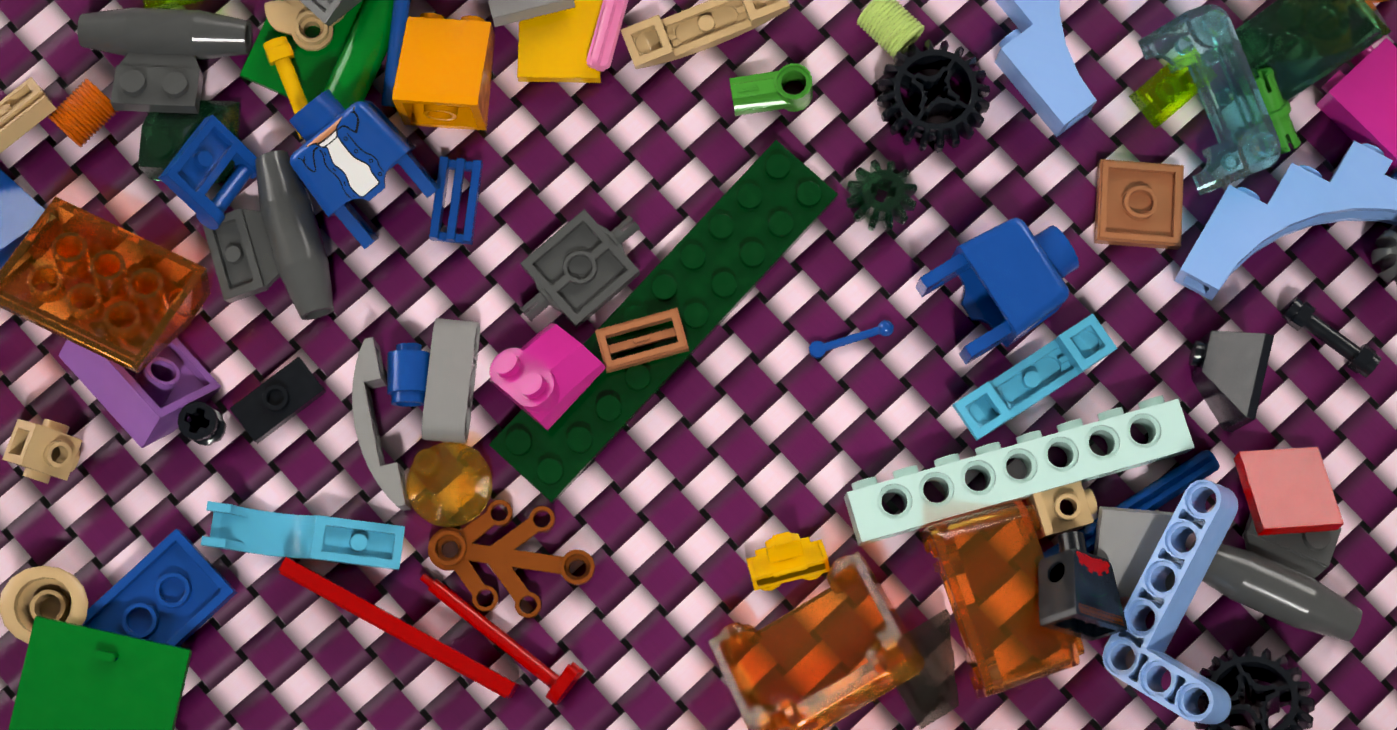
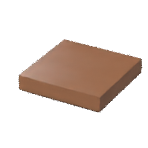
M1100 159L1097 167L1094 243L1178 250L1181 247L1184 165Z

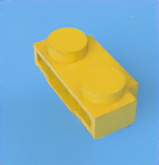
M789 531L772 535V538L765 542L766 548L755 550V557L746 558L754 591L759 589L771 591L783 583L798 579L814 580L823 573L830 572L829 561L822 539L811 542L809 537L800 539L799 534L790 533Z

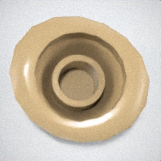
M37 566L27 568L9 580L1 592L0 614L4 626L16 638L29 644L35 616L83 625L87 617L89 602L84 586L73 574L58 567Z

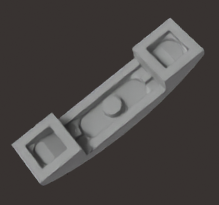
M373 337L366 338L358 354L352 387L353 418L358 442L371 474L386 496L402 511L411 510L404 468L398 462L385 465L371 389L387 386L380 346Z

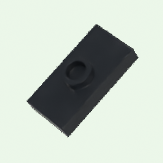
M297 357L233 405L230 410L254 442L258 444L321 397L326 391L303 360Z

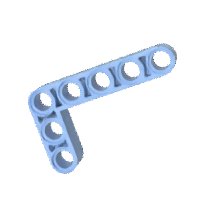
M1205 479L1196 480L1185 490L1123 610L1127 630L1110 636L1104 647L1102 657L1106 670L1126 684L1186 720L1213 725L1223 722L1230 713L1231 699L1228 692L1218 684L1165 654L1238 510V499L1233 491ZM1215 493L1216 504L1211 511L1207 512L1205 507L1206 500L1211 494ZM1194 532L1196 536L1195 545L1187 552L1185 547L1186 539ZM1174 572V586L1167 591L1165 586L1166 578L1169 573ZM1153 610L1155 621L1154 625L1148 630L1145 620L1148 613ZM1132 649L1135 655V660L1133 665L1128 669L1126 665V656L1127 653ZM1169 670L1171 683L1168 689L1164 691L1161 686V679L1163 674ZM1206 692L1209 698L1208 708L1204 713H1200L1198 700L1202 693Z

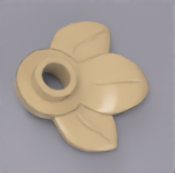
M276 0L264 4L266 17L272 28L277 32L291 35L295 43L306 51H319L327 47L333 38V26L345 16L343 15L331 26H328L299 0ZM310 26H316L320 29L319 35L313 38L308 37L305 31Z

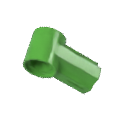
M791 63L774 72L729 78L735 116L779 109L798 112L804 110L810 104L813 97L812 76L810 71L800 64ZM791 81H798L805 86L804 90L796 95L786 93L783 88Z

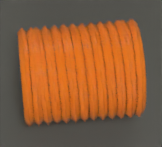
M84 79V82H81V85H78V88H75V91H72V94H69V97H66V100H63V103H60V106H57V109L51 115H48V118L79 147H83V144H86L87 140H90V137H93V134H96V131H99V128H102V125H105V122H108V119H111V116L116 115V112L119 111L114 110L110 103L111 100L92 82Z

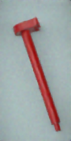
M426 573L421 576L420 580L428 586L429 592L547 685L550 690L546 698L556 706L566 697L585 671L572 662L571 665H567L559 676L439 579L436 578L434 580Z

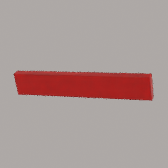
M285 557L278 569L280 571L279 574L500 696L509 699L516 692L519 686L518 683L295 560Z

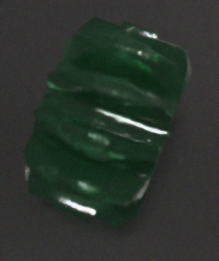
M877 160L871 161L870 172L859 167L855 172L857 180L849 181L846 190L853 195L847 198L846 206L848 208H859L853 217L855 222H860L865 217L870 219L868 223V230L874 231L878 221H882L883 228L887 232L893 228V219L902 225L905 224L908 220L906 211H914L917 204L910 197L916 193L917 185L905 183L910 174L908 169H904L898 174L893 172L895 168L893 160L887 163L885 170H881ZM879 189L888 192L884 202L875 200Z

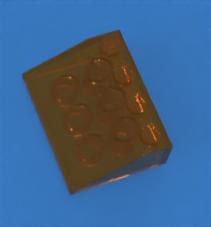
M56 196L0 270V308L135 373L142 371L189 326L210 295L207 268Z

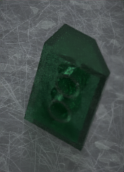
M1277 0L1226 37L1249 71L1255 74L1256 78H1259L1256 70L1267 67L1272 68L1283 99L1290 101L1382 39L1392 30L1371 0Z

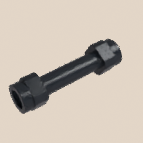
M1296 297L1281 316L1287 321V324L1297 331L1302 327L1349 360L1346 365L1356 374L1359 373L1367 378L1382 359L1376 354V351L1366 344L1361 347L1357 346L1313 313L1316 310L1314 306Z

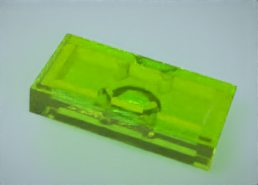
M1189 45L1129 95V98L1152 126L1156 128L1216 76L1192 46Z

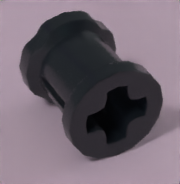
M196 401L189 403L179 413L177 421L179 430L184 436L199 445L210 446L214 442L220 441L225 434L226 423L223 420L222 414L204 402ZM207 419L210 421L207 428L200 427L198 429L195 427L197 420Z

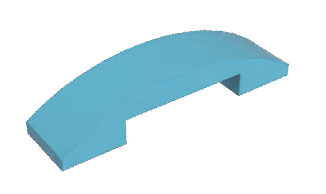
M1092 313L1038 351L990 382H986L952 406L977 441L1115 351L1117 347Z

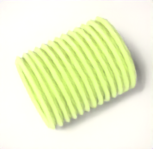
M872 0L857 19V25H860V28H863L866 34H869L875 42H878V45H881V48H884V51H887L889 56H892V59H894L898 52L904 54L908 46L915 43L924 31V25H921V22L917 21V18L908 13V10H905V7H902V4H899V1Z

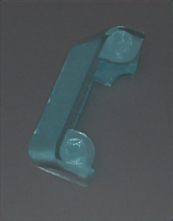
M1213 4L1194 8L1138 40L1145 60L1154 57L1166 60L1169 63L1170 73L1188 67L1217 138L1218 144L1202 150L1204 158H1207L1206 166L1200 173L1192 176L1200 196L1260 173L1277 162L1281 152L1278 135L1232 21L1225 10Z

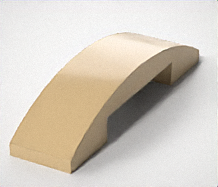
M709 0L664 19H660V16L656 15L621 29V33L635 69L646 68L674 61L729 41L782 14L790 8L788 0Z

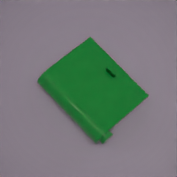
M362 0L348 11L342 20L333 26L334 34L331 42L327 47L319 51H306L300 48L291 35L277 32L266 18L239 75L246 80L288 98L276 66H270L263 44L271 39L286 36L294 52V58L291 61L308 103L329 89L346 110L356 101L365 100L387 54L393 0ZM310 26L305 31V34L312 38L320 33V29L316 26Z
M35 616L9 730H174L192 650Z

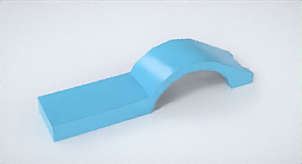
M207 501L206 510L213 512L210 537L202 536L201 546L266 556L327 561L399 570L405 526L320 515L283 514Z

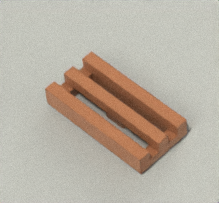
M678 308L595 330L602 359L606 366V373L689 351ZM672 321L674 326L673 328L608 345L606 341L607 338ZM674 337H677L678 342L614 360L611 359V355Z

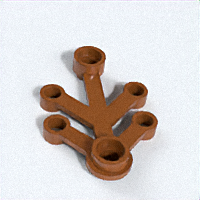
M504 500L491 502L484 514L462 530L447 527L440 529L431 537L428 544V554L432 563L445 571L454 570L472 594L474 606L482 612H491L496 609L500 598L498 592L493 587L483 583L470 561L488 564L514 599L518 614L528 619L536 617L541 612L542 601L538 595L529 592L513 568L560 574L568 583L575 586L588 583L595 574L594 560L583 550L569 551L564 557L516 550L537 533H547L554 528L556 523L555 514L546 506L534 508L527 520L491 546L473 543L494 526L504 527L512 521L513 509ZM497 506H505L508 510L507 517L502 521H496L492 517V512ZM540 512H547L550 515V523L545 527L535 525V516ZM448 542H455L458 545V552L453 557H445L443 554V547ZM580 560L586 564V572L582 576L577 577L571 574L570 566L573 562ZM481 592H492L494 600L490 606L483 607L479 604L478 596ZM526 597H533L537 603L536 609L531 613H525L521 610V602Z

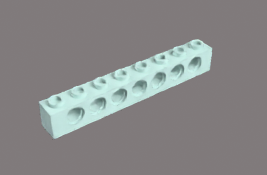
M1163 395L1149 398L1138 403L1139 410L1124 414L1123 408L1118 407L1097 414L1099 419L1097 422L1083 425L1082 419H1075L1057 425L1058 433L1042 437L1041 431L1037 430L1016 437L1017 444L1001 448L1000 442H994L976 448V456L960 460L959 454L956 453L934 460V468L920 472L917 465L892 472L894 479L881 483L877 482L876 477L856 481L851 484L853 490L845 494L844 500L857 544L862 546L1024 500L1034 493L1078 481L1084 483L1185 454L1195 447L1179 399L1165 402ZM1132 424H1140L1147 430L1148 441L1146 444L1137 443L1130 434ZM1098 435L1106 441L1108 451L1105 456L1097 455L1090 449V436ZM1050 447H1059L1066 453L1067 464L1065 467H1056L1049 461L1048 450ZM1016 458L1025 464L1027 473L1024 479H1015L1009 475L1006 468L1008 459ZM977 470L984 475L986 480L984 490L975 491L967 486L965 482L966 471ZM934 481L942 485L945 491V498L942 502L934 503L925 497L923 487L926 482ZM887 493L899 495L904 502L903 512L897 515L886 512L882 506V496Z

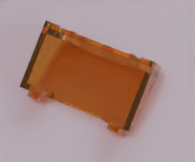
M1020 499L928 526L919 533L926 554L931 552L933 558L939 557L940 559L933 566L935 572L940 574L968 655L965 656L967 664L976 662L977 667L972 668L974 676L969 678L976 699L986 698L1078 666L1080 664L1079 655L1084 654L1081 638L1040 626L1038 564L1041 559L1045 558L1035 532L1040 529V525L1033 506H1025Z
M858 551L852 555L840 557L832 563L831 569L826 576L830 586L827 590L760 630L755 629L749 624L736 622L725 626L719 635L708 641L748 730H824L911 679L923 669L925 661L916 643L868 563Z

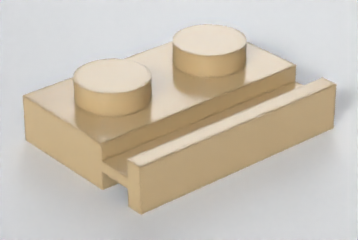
M32 77L0 101V153L57 109Z

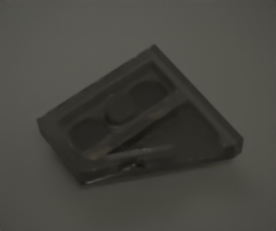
M947 609L874 653L919 729L926 727L959 706L957 684L955 683L954 651L951 645L949 625L951 621Z

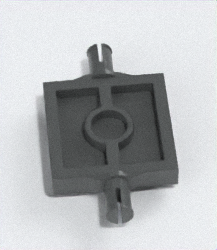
M585 209L582 210L520 263L521 267L536 283L539 292L524 306L520 307V310L532 322L535 317L550 305L552 308L562 312L577 329L640 275V270L626 256L622 246L623 242L640 230L639 225L633 222V218L628 215L624 221L610 232L607 228L597 224Z

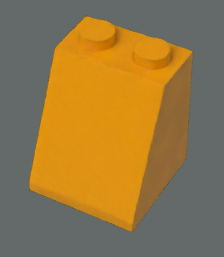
M422 13L420 17L408 16L392 100L404 125L487 131L495 34L491 22H486L481 17L471 15L463 16L461 20L445 19L442 15L436 13Z

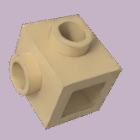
M44 418L42 425L17 419L2 460L25 467L22 476L48 484L51 477L67 481L70 472L76 468L79 462V448L82 440L67 435L69 426Z

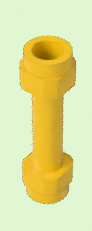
M281 36L265 42L263 47L270 66H276L293 112L296 114L308 104V101L291 61L294 58L292 47L287 37Z

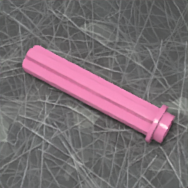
M603 0L586 60L588 67L600 72L610 68L629 0Z

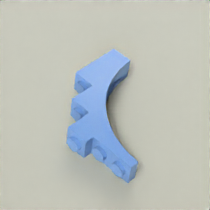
M996 0L1018 29L1013 30L999 43L1001 49L995 63L1054 135L1058 137L1086 116L1097 101L1079 75L1067 48L1060 17V0Z
M1353 141L1329 182L1323 179L1322 175L1314 168L1291 163L1268 204L1260 201V197L1250 189L1244 187L1235 188L1229 185L1174 281L1212 301L1229 276L1248 258L1283 236L1311 226L1340 221H1373L1397 225V177L1391 178L1385 175L1393 160L1385 157L1383 151L1368 143L1360 144Z

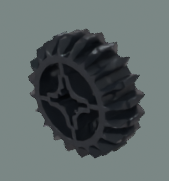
M929 39L924 42L922 52L912 43L907 49L908 56L898 52L893 59L895 65L887 64L885 66L883 74L886 78L880 79L878 89L883 94L878 96L877 105L886 108L881 115L882 121L889 122L895 120L890 128V133L896 135L903 130L906 133L903 139L904 145H909L913 138L920 140L918 145L920 151H925L928 142H933L934 149L938 153L943 150L944 140L952 148H956L960 144V136L967 140L971 139L974 134L972 127L980 128L982 126L984 118L981 114L986 113L990 106V103L983 99L989 95L990 86L980 84L986 77L985 70L972 71L977 63L976 56L964 61L962 59L963 47H958L955 53L948 52L949 44L947 40L942 41L939 50L934 49L933 43ZM924 69L940 70L933 76H925L920 73L913 74ZM952 76L961 85L965 94L966 104L960 101V96L952 91L950 87ZM939 84H942L939 91L940 97L938 96L934 101H931L928 108L925 109L928 100L927 95L932 94L933 91H936ZM900 87L908 91L907 96L912 98L917 104V112L914 116L907 110L902 101ZM940 115L947 119H950L951 116L955 118L952 121L941 124L927 123L933 116Z
M1249 645L1245 648V656L1238 657L1237 653L1230 648L1227 652L1228 662H1224L1222 659L1214 656L1211 660L1213 670L1202 668L1199 673L1223 689L1235 682L1236 693L1230 697L1231 710L1223 722L1213 725L1194 722V726L1198 730H1236L1232 728L1233 726H1244L1250 730H1270L1268 718L1275 713H1279L1280 707L1290 705L1287 717L1272 730L1310 729L1313 726L1314 718L1309 713L1315 710V700L1307 697L1311 693V685L1307 681H1300L1302 671L1299 667L1287 670L1288 659L1285 655L1279 657L1274 662L1271 661V651L1268 648L1262 652L1261 657L1254 656V651ZM1253 679L1262 680L1272 685H1260L1254 682ZM1206 692L1202 693L1198 700L1200 713H1204L1208 708L1209 698ZM1245 693L1255 707H1260L1259 718L1256 711L1252 710L1249 704H1245Z

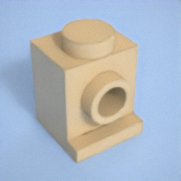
M1081 481L1034 493L1026 498L1038 540L1094 523L1092 514L1098 513V506L1093 491L1090 488L1083 489ZM1062 500L1071 502L1074 510L1071 515H1065L1061 512L1060 503Z

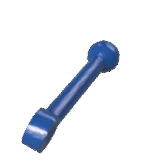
M883 320L877 327L830 342L814 341L809 347V353L813 358L818 359L823 357L826 351L880 334L882 336H890L894 332V325L889 320Z

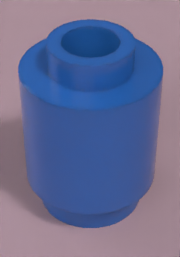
M396 344V350L387 353V394L391 395V405L424 406L430 353L422 351L421 344Z

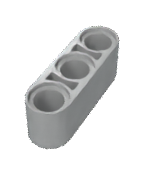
M435 319L422 417L423 440L467 443L480 341L479 322Z

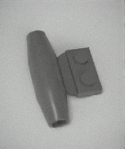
M130 7L91 12L80 15L77 27L78 40L81 47L125 56L121 63L116 65L110 102L115 111L199 114L204 76L197 60L246 55L250 53L252 47V27L250 21L201 10Z
M277 150L262 154L255 159L260 211L239 208L225 213V220L216 230L209 229L203 225L224 301L233 303L267 291L281 277L302 320H312L326 316L334 311L329 260L310 196L303 182L291 167L290 156L287 151Z
M1250 513L1242 535L1244 536L1246 550L1221 544L1202 580L1227 598L1294 628L1344 641H1350L1353 638L1362 619L1363 612L1360 608L1315 580L1316 577L1329 567L1341 528L1335 531L1258 536ZM1196 540L1192 544L1190 550L1194 547Z

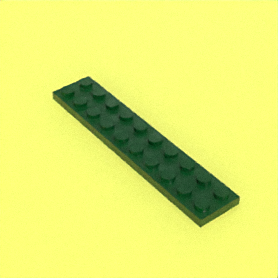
M775 140L598 328L601 329L678 308L689 351L611 373H606V370H604L548 431L525 411L521 410L489 444L490 447L553 504L837 199L838 193L781 143ZM672 321L607 338L606 341L608 345L673 328L674 326ZM594 332L583 345L604 364ZM677 337L623 351L611 355V359L614 360L678 342Z

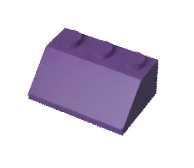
M139 296L76 323L58 355L141 448L174 432L178 428V416L183 407L196 401L206 403L221 388V385Z

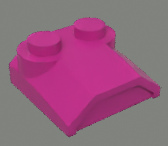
M550 323L520 349L509 348L499 353L490 365L489 374L490 382L499 391L548 431L605 370L606 366L583 344L560 326Z

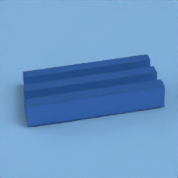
M440 156L437 184L440 189L435 192L429 234L430 240L473 245L483 169L482 160L470 162L463 158L451 160L449 157ZM449 170H455L447 232H441ZM467 171L472 173L464 233L457 234L464 172Z

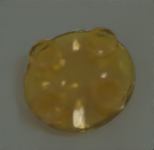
M446 442L417 453L408 473L406 487L409 502L421 518L433 525L455 527L470 522L484 510L490 499L493 483L490 468L479 451L465 444Z

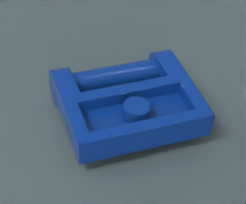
M210 115L203 119L158 178L196 213V217L201 224L209 229L216 230L225 220L224 212L247 181L256 177L255 159L257 157L214 115ZM233 160L236 169L211 201L205 194L229 162Z

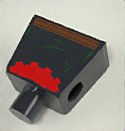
M1070 531L1060 534L1058 536L1060 553L1041 559L1038 564L1040 626L1088 641H1094L1127 630L1113 568L1109 560L1087 553L1084 533Z

